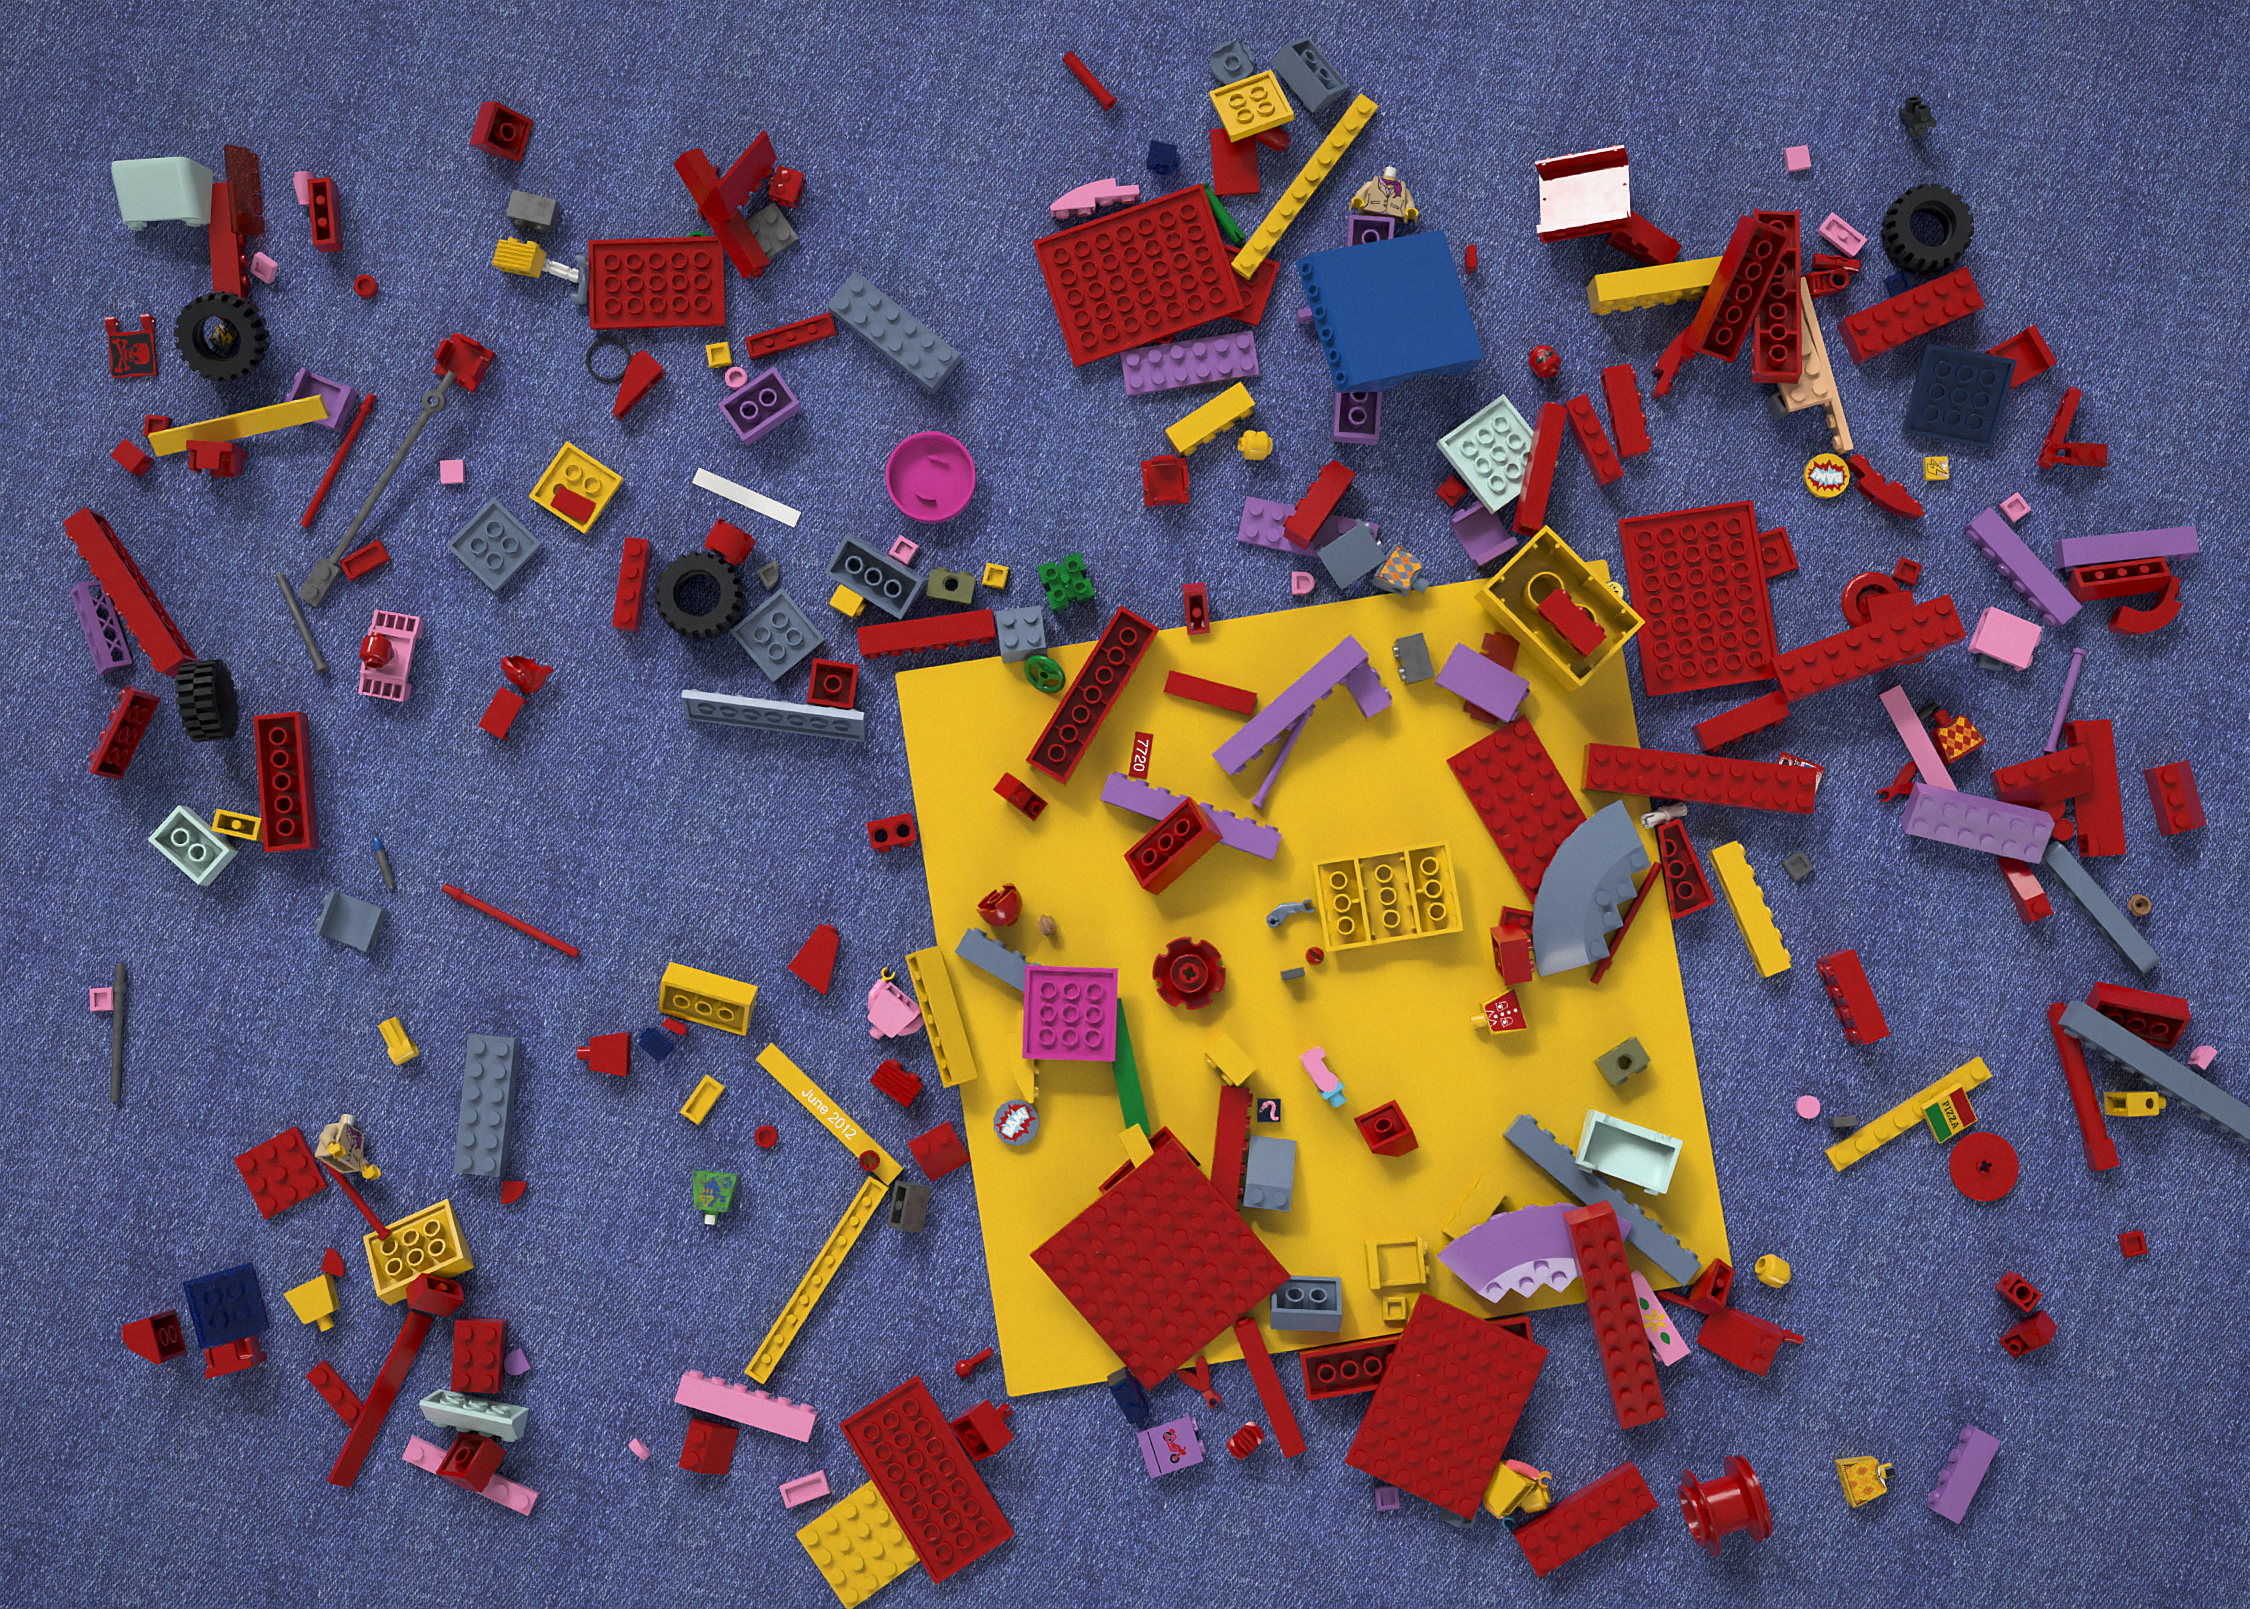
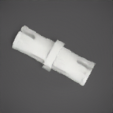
M1678 802L1668 807H1659L1658 810L1652 813L1642 815L1641 823L1646 829L1658 824L1668 823L1672 819L1685 816L1687 814V807L1683 805V802Z

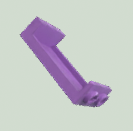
M1459 642L1455 645L1434 682V685L1442 689L1444 687L1501 719V722L1504 724L1509 720L1513 721L1519 712V709L1516 708L1520 700L1524 702L1530 692L1527 688L1530 682Z

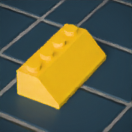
M670 962L661 980L658 1012L746 1036L756 1003L758 986Z

